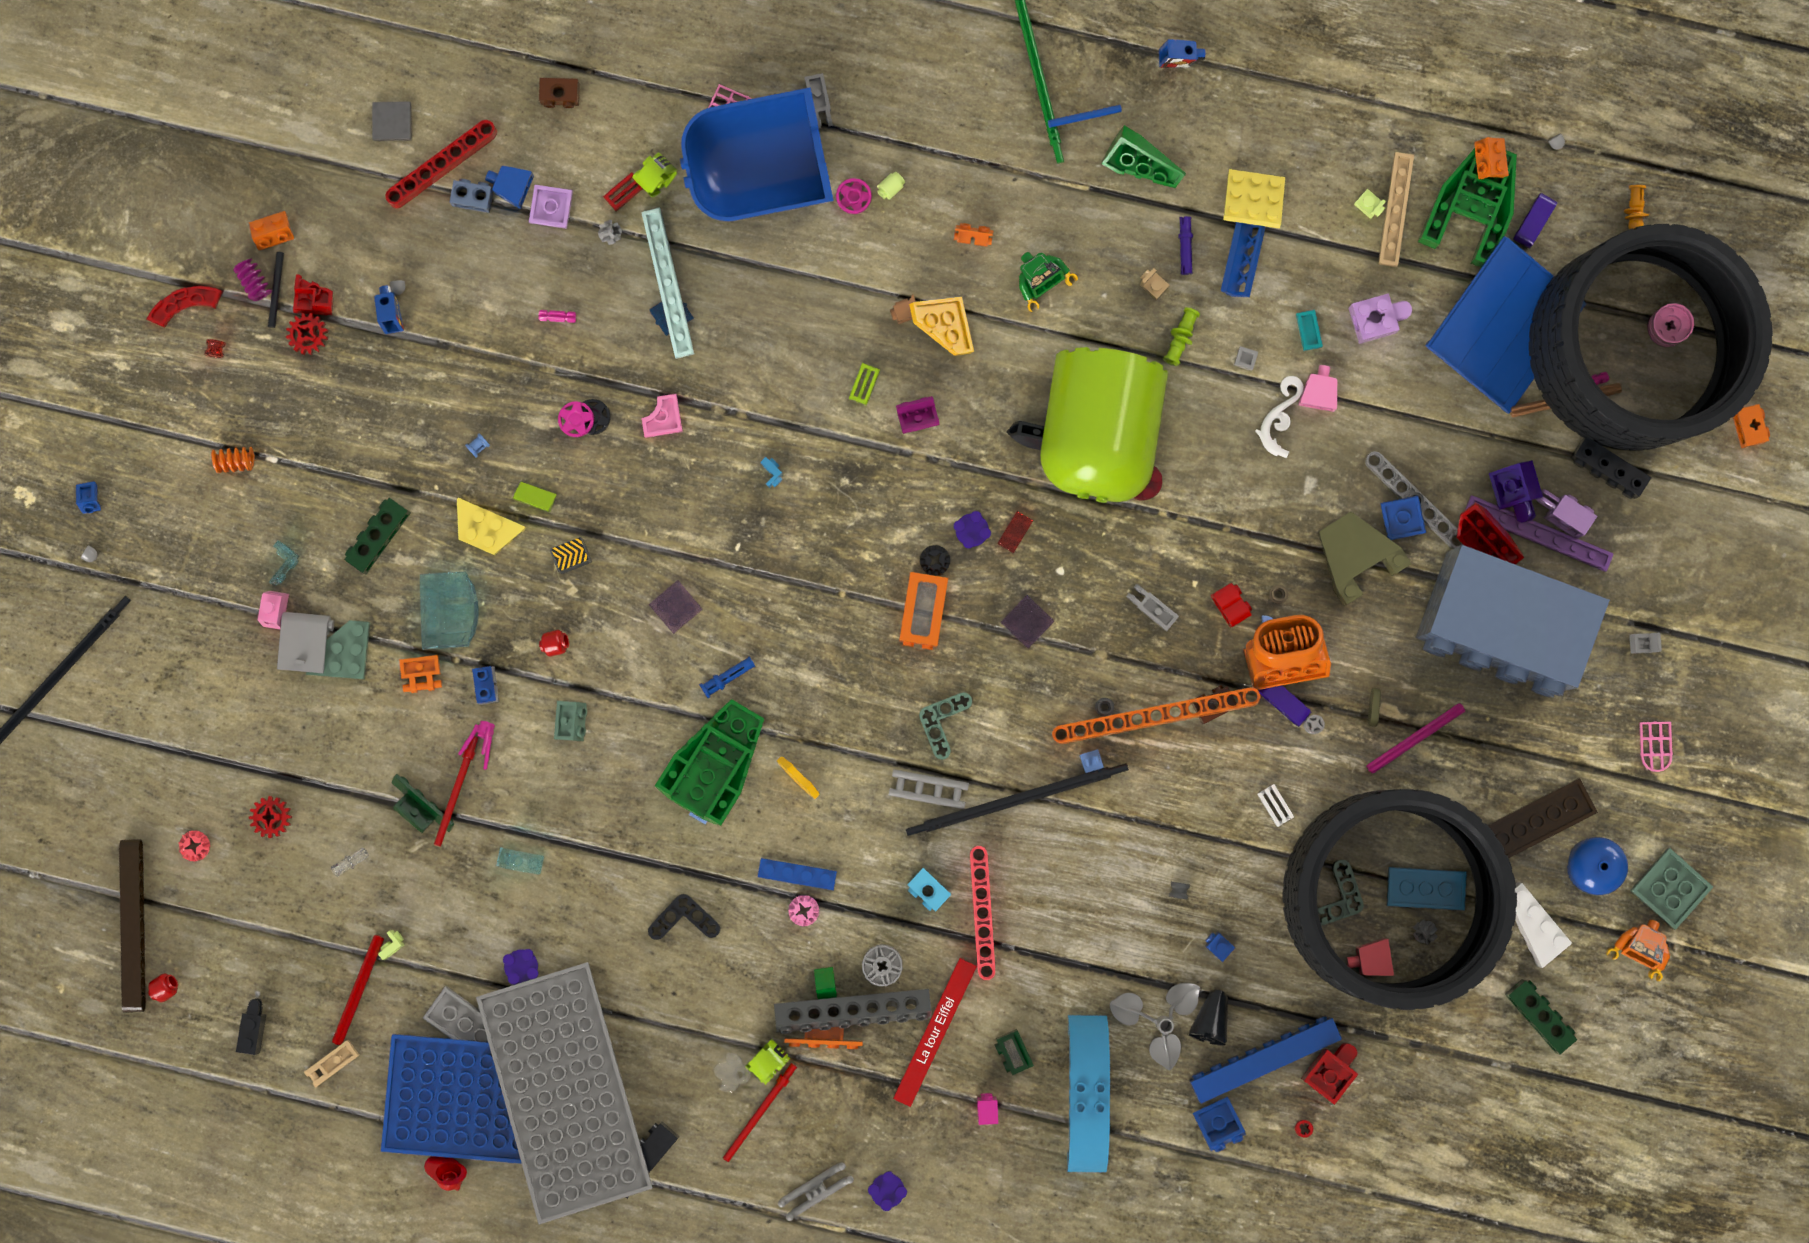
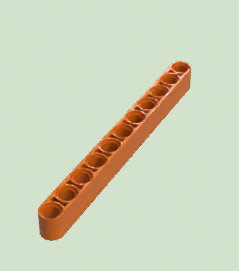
M1245 688L1060 725L1054 728L1052 736L1057 743L1067 744L1252 707L1259 703L1260 693L1256 688ZM1249 692L1257 694V699L1254 702H1249L1246 699V695ZM1228 697H1237L1238 703L1234 706L1227 703ZM1210 700H1217L1219 706L1217 709L1212 710L1208 707V702ZM1191 704H1198L1200 710L1197 713H1191L1189 711ZM1177 707L1181 710L1178 717L1170 715L1172 708ZM1154 711H1159L1162 717L1160 720L1154 721L1151 719V714ZM1135 715H1141L1143 721L1141 724L1135 725L1132 723V718ZM1115 719H1122L1124 721L1121 728H1114L1113 722ZM1101 722L1105 725L1102 732L1094 730L1096 723ZM1077 727H1085L1086 732L1083 736L1076 735L1075 730ZM1059 730L1066 731L1067 736L1065 739H1057L1056 734Z

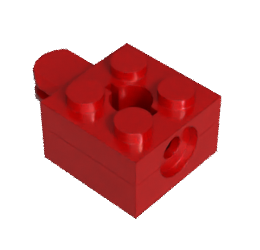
M1349 1043L1341 1044L1334 1054L1324 1048L1301 1079L1335 1105L1358 1076V1073L1349 1067L1357 1057V1049Z

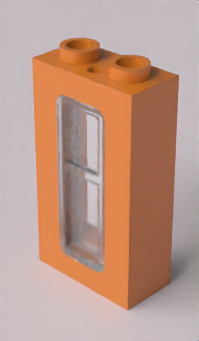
M910 572L899 641L903 642L904 646L914 647V644H920L923 649L933 650V647H937L948 578Z

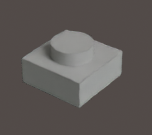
M1240 346L1234 366L1252 371L1258 352Z

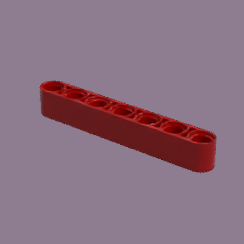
M490 120L480 121L393 185L385 194L388 203L394 208L403 207L494 140L497 135L494 124ZM491 127L492 130L490 133H483L484 128ZM476 138V143L468 145V140ZM460 149L461 154L459 156H452L454 150ZM441 160L446 161V164H445L444 167H442V168H438V167H437V164H438L439 161H441ZM424 172H430L429 178L422 179ZM415 183V188L407 190V185ZM399 194L400 198L398 201H391L393 195Z

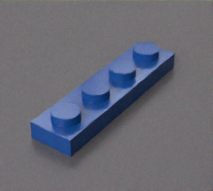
M764 858L760 860L758 871L759 878L833 891L837 871Z

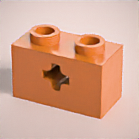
M1760 404L1744 407L1733 417L1741 449L1769 441L1770 431L1765 426V413L1760 408Z

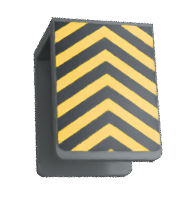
M582 537L550 549L556 568L561 574L592 563Z

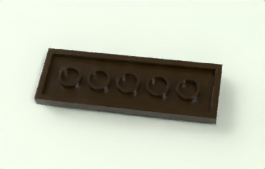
M1578 778L1488 824V826L1494 832L1495 837L1501 842L1505 855L1511 858L1598 812L1581 779Z

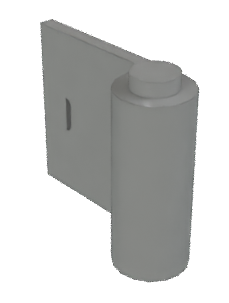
M283 612L277 669L324 673L327 635H329L330 631L334 630V620H331V616Z

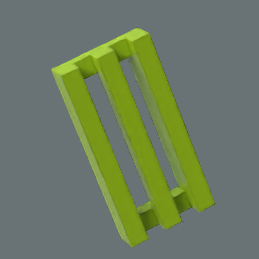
M862 363L849 399L867 406L880 369ZM864 369H868L863 384L861 386L860 392L858 394V397H856L854 395L857 390L860 379L862 377ZM873 371L875 373L872 378L869 389L867 391L865 399H861L867 382L869 380L870 374Z

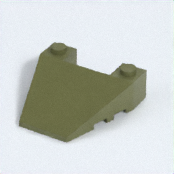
M1349 512L1318 532L1324 556L1326 557L1333 591L1343 606L1364 595L1353 578L1382 560L1391 576L1412 564L1400 546L1352 512Z

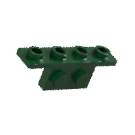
M396 774L393 777L392 784L405 795L394 805L393 809L421 833L434 821L440 825L444 814L438 810L437 805L424 798L420 790L410 786L405 777H400ZM452 818L450 819L447 828L448 832H450L454 827Z

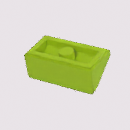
M520 482L513 499L551 512L557 494Z

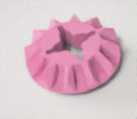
M798 896L789 905V917L799 926H809L817 920L819 906L810 896ZM799 903L805 908L812 907L807 911L808 919L803 914L796 915L801 910Z

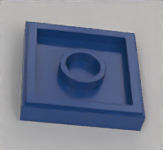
M1418 495L1380 503L1387 538L1390 540L1426 533Z

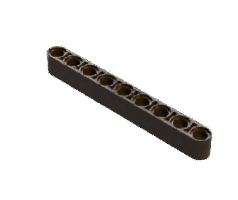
M141 839L121 840L119 844L122 1011L123 1013L144 1012L146 1007L143 842Z

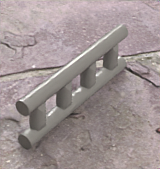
M893 769L892 777H897L896 789L890 788L889 796L959 809L965 808L966 802L960 801L962 789L968 790L969 783ZM905 779L916 781L915 792L903 790ZM924 783L935 784L933 796L922 794ZM943 786L954 788L953 799L941 797Z

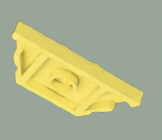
M460 498L457 499L458 538L460 541L496 555L505 545H508L526 529L523 525Z

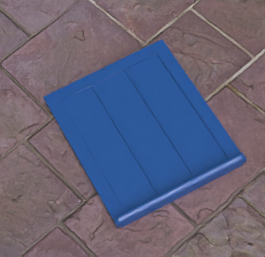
M1503 236L1425 346L1509 414L1511 407L1517 404L1535 378L1530 364L1531 356H1529L1530 325L1533 323L1532 317L1535 307L1538 305V300L1554 276L1512 240ZM1583 301V304H1582V307H1581V311H1582V310L1584 309V307L1586 306V304H1585L1584 301Z

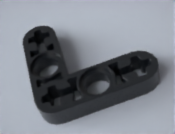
M687 894L677 896L648 928L649 936L654 940H659L685 916L709 938L716 937L721 929L719 923ZM680 898H687V904L690 907L692 906V904L696 906L689 912V915L685 912L689 909H687L685 906H679ZM699 910L703 913L701 921L693 920L692 914L694 911ZM668 911H672L676 915L675 921L671 923L665 920V914ZM706 917L710 919L707 921L709 925H716L715 930L717 932L715 934L713 932L709 934L706 925L703 928L700 927V924L706 920ZM661 919L664 924L669 926V928L666 929L664 926L660 930L662 934H657L654 936L652 934L654 932L652 928L659 927L662 923L658 921Z

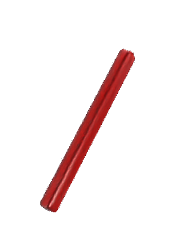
M379 935L373 936L332 1039V1043L336 1045H341L344 1042L383 944L384 938Z

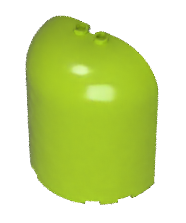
M1088 347L1075 348V351L1072 352L1066 349L1056 354L1040 457L1044 473L1057 488L1067 493L1076 494L1081 499H1089V496H1095L1096 501L1102 503L1130 500L1146 488L1153 474L1168 371L1163 370V365L1156 361L1147 362V357L1108 348L1090 351Z

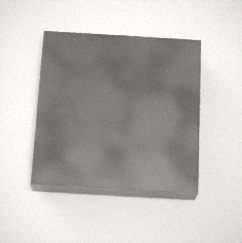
M372 102V140L411 141V102Z

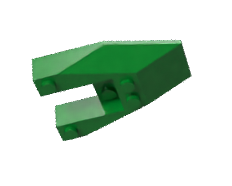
M1474 148L1442 185L1424 224L1418 243L1436 249L1441 242L1452 212H1455L1485 225L1470 263L1481 268L1500 240L1505 236L1514 214L1517 154L1506 150L1509 176L1504 178L1488 177L1478 179Z

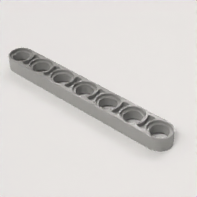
M1375 451L1368 454L1365 458L1366 466L1400 499L1418 495L1424 523L1451 549L1459 547L1453 545L1451 541L1452 537L1457 535L1458 528L1382 454ZM1375 455L1379 458L1377 466L1370 464V456ZM1384 469L1392 470L1393 477L1391 479L1384 478ZM1399 482H1403L1407 486L1406 491L1403 493L1397 490L1396 486ZM1426 509L1433 510L1434 517L1432 519L1425 518L1424 511ZM1440 522H1444L1448 526V530L1445 533L1438 530Z

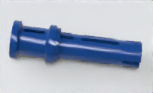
M749 656L719 676L718 674L713 675L711 680L704 684L700 683L699 686L709 699L710 695L718 690H723L726 684L756 666Z

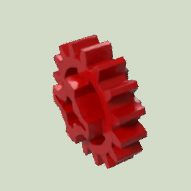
M302 313V318L295 316L296 321L289 322L292 327L286 328L290 332L286 336L288 340H291L288 344L291 347L295 346L293 350L296 352L300 350L302 355H305L306 351L310 355H313V350L320 352L318 347H325L323 340H328V337L324 335L329 332L326 328H323L326 325L325 322H320L321 318L318 316L314 318L312 313L308 317L304 313ZM318 329H319V337H317V333H316V331H317ZM301 330L309 332L313 338L305 336ZM296 331H297V333H298L297 339L295 338V332H296Z
M268 796V800L261 798V804L255 802L256 809H250L253 813V816H249V819H253L250 827L256 826L254 832L258 833L261 831V837H265L266 834H268V838H273V834L279 837L280 831L287 832L285 826H291V823L287 822L288 819L292 818L287 813L291 808H285L287 802L283 801L280 803L279 797H276L274 801L272 796ZM265 806V810L259 814L260 810ZM276 806L281 810L282 814L276 810ZM267 815H274V819H267ZM282 820L280 826L276 828V824ZM259 821L265 824V828L260 825Z

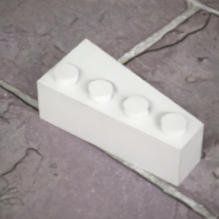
M1517 882L1515 888L1517 893L1515 921L1527 943L1529 951L1532 953L1537 967L1543 968L1570 946L1572 942L1523 883Z

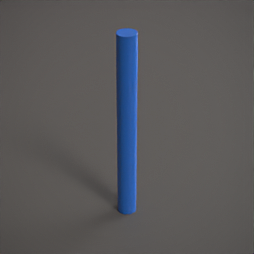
M1121 105L1048 120V126L1051 128L1122 112Z

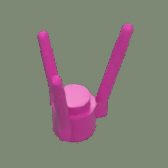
M480 721L479 725L475 724L473 731L458 754L462 755L475 734L478 733V737L484 739L481 754H485L483 769L486 770L495 725L486 721Z

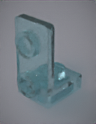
M277 540L273 547L277 549L276 553L283 559L287 557V560L270 579L269 583L274 586L280 585L285 580V574L289 569L292 570L297 565V559L300 557L279 540Z
M500 847L496 866L539 875L544 856Z

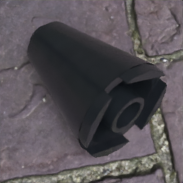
M1216 989L1214 992H1209L1189 1030L1190 1037L1204 1042V1040L1209 1041L1212 1045H1226L1228 997L1225 996V992Z

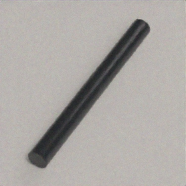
M276 252L268 319L269 328H275L284 259L283 252Z

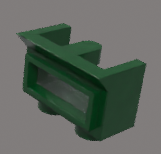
M1017 1029L996 1038L998 1043L994 1045L998 1054L1004 1055L1006 1061L1002 1063L1007 1073L1011 1071L1012 1075H1015L1034 1066Z

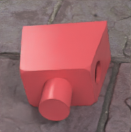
M1387 938L1356 947L1357 956L1346 957L1347 966L1349 968L1359 967L1360 975L1394 976L1389 939Z

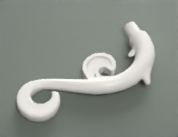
M1295 376L1284 378L1280 388L1287 397L1290 395L1287 387L1295 385L1297 387L1296 394L1273 408L1264 418L1261 430H1255L1268 452L1287 458L1289 451L1282 449L1277 444L1276 438L1272 440L1270 427L1273 420L1277 418L1280 420V423H1274L1276 430L1282 432L1289 428L1290 417L1282 411L1297 401L1304 390L1302 381Z

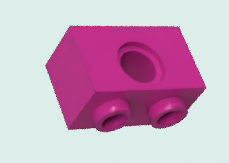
M983 1093L981 1097H977L979 1125L999 1124L997 1098L992 1093Z

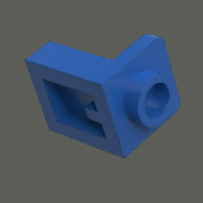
M95 481L76 485V504L83 514L101 510V506L98 503L97 484Z
M1219 932L1216 934L1211 933L1205 940L1207 942L1205 947L1222 962L1235 949Z

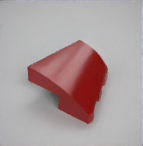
M296 274L293 313L332 315L333 291L326 287H320L316 282L312 281L310 283L302 279L301 275Z

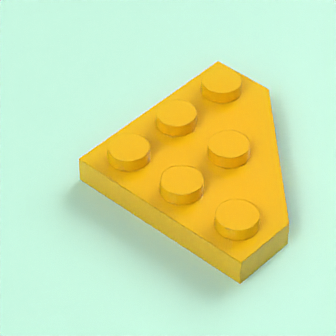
M962 297L920 301L909 304L913 323L954 356L974 352Z

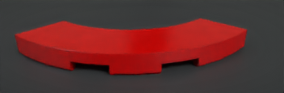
M209 286L178 289L171 292L163 300H160L153 307L146 320L165 328L173 316L186 308L208 306L216 309L223 291Z

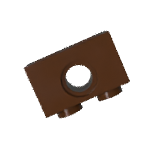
M540 78L539 101L541 105H544L546 108H554L555 105H562L564 108L579 106L580 83L578 79ZM558 90L564 91L561 97H555V93Z

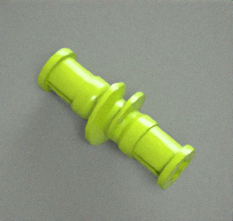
M1185 307L1183 310L1184 315L1179 322L1178 328L1171 329L1170 333L1174 339L1171 341L1167 355L1163 358L1170 365L1178 366L1181 354L1185 350V345H1192V341L1188 338L1193 336L1191 332L1193 331L1194 323L1200 316V313L1195 309Z

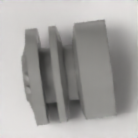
M878 944L871 947L865 953L862 961V971L865 978L871 984L877 986H888L895 983L903 969L902 958L899 952L887 944ZM884 960L888 968L880 971L877 963H882Z

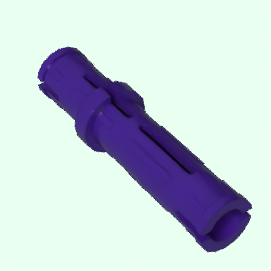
M1190 216L1179 217L1180 234H1178V239H1180L1181 275L1193 274V234L1191 232L1192 217Z

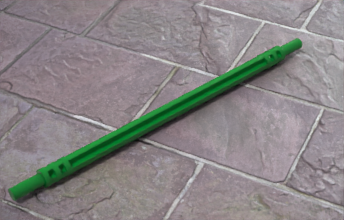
M1015 0L1047 127L1050 146H1053L1057 164L1063 163L1064 158L1060 146L1061 139L1058 127L1049 128L1048 120L1055 119L1026 2L1025 0Z

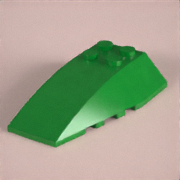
M731 699L673 755L655 787L671 801L699 818L721 826L741 795L764 718Z

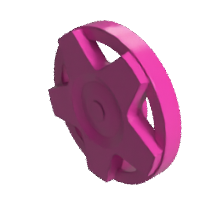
M847 179L837 189V203L846 213H862L871 203V190L860 179ZM854 182L851 187L846 186V184ZM862 185L867 189L868 192L862 191ZM839 193L844 196L841 201L839 200ZM867 201L866 205L862 208V202ZM851 206L853 210H849L847 207Z
M574 401L566 404L560 410L558 424L566 435L582 437L592 429L594 415L585 403ZM582 406L585 407L589 412H583ZM562 418L566 421L564 425H562ZM590 421V424L586 429L585 423ZM575 429L578 432V434H573L569 432Z

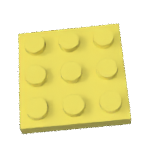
M1229 169L1223 220L1280 228L1285 177Z

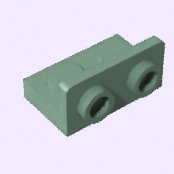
M557 701L554 739L584 741L586 733L585 720L587 716L586 703Z

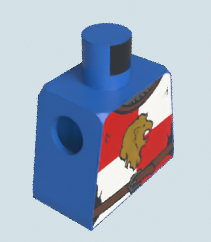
M1168 39L1159 48V68L1190 67L1196 60H1205V49H1197L1195 41Z

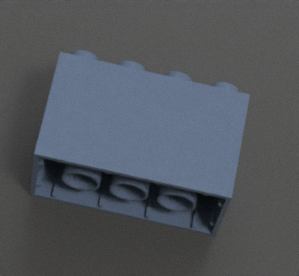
M1461 545L1446 552L1416 638L1425 641L1422 649L1425 652L1439 657H1445L1446 654L1452 655L1455 652L1461 655L1459 664L1477 671H1481L1482 668L1489 669L1490 666L1497 668L1496 678L1511 684H1517L1518 681L1524 683L1527 680L1534 683L1531 691L1542 696L1554 698V695L1563 696L1564 691L1579 687L1610 600Z

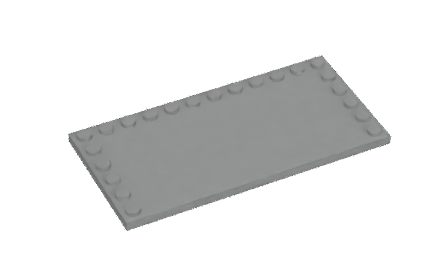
M586 962L476 997L538 1224H544L653 1189L589 963Z

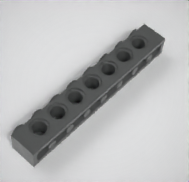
M929 989L774 1004L776 1033L790 1034L792 1031L809 1032L812 1029L829 1030L831 1027L848 1028L850 1025L864 1027L871 1023L884 1025L891 1021L904 1023L911 1019L924 1021L931 1018ZM909 1004H913L916 1006V1008L910 1010L907 1009L906 1006ZM889 1006H894L896 1010L891 1012L888 1011L887 1008ZM875 1008L877 1012L869 1013L867 1010ZM850 1010H856L858 1012L856 1015L848 1014ZM837 1012L838 1016L830 1017L829 1013ZM811 1014L819 1015L817 1019H811L809 1016ZM792 1016H798L799 1020L792 1021L790 1020V1018Z

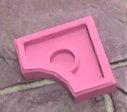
M677 394L657 397L655 410L649 416L642 418L645 438L683 432Z

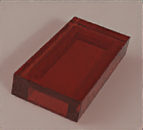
M1017 511L997 544L1014 554L1033 520Z

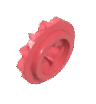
M200 831L187 832L182 835L179 842V852L183 858L189 861L202 860L210 850L208 837ZM192 840L194 843H201V845L196 847V852L193 849H187V847L192 845Z

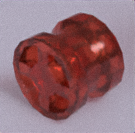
M207 339V350H205L204 355L224 358L222 351L226 343Z

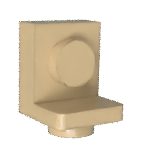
M1153 268L1151 271L1147 270L1140 277L1142 279L1140 286L1157 300L1170 285Z

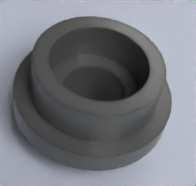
M1101 698L1096 702L1095 710L1102 717L1110 716L1114 711V703L1109 698ZM1102 704L1108 705L1107 711L1101 709Z

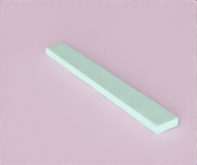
M661 208L641 212L675 358L693 355V345Z

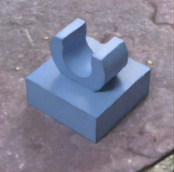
M1098 749L1079 755L1085 773L1104 768Z

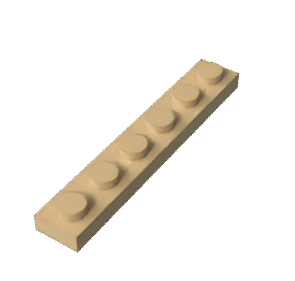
M1394 153L1378 261L1379 265L1397 267L1399 263L1414 155Z

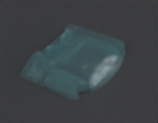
M466 571L420 574L422 650L469 647L478 625L479 604L475 587L467 577Z

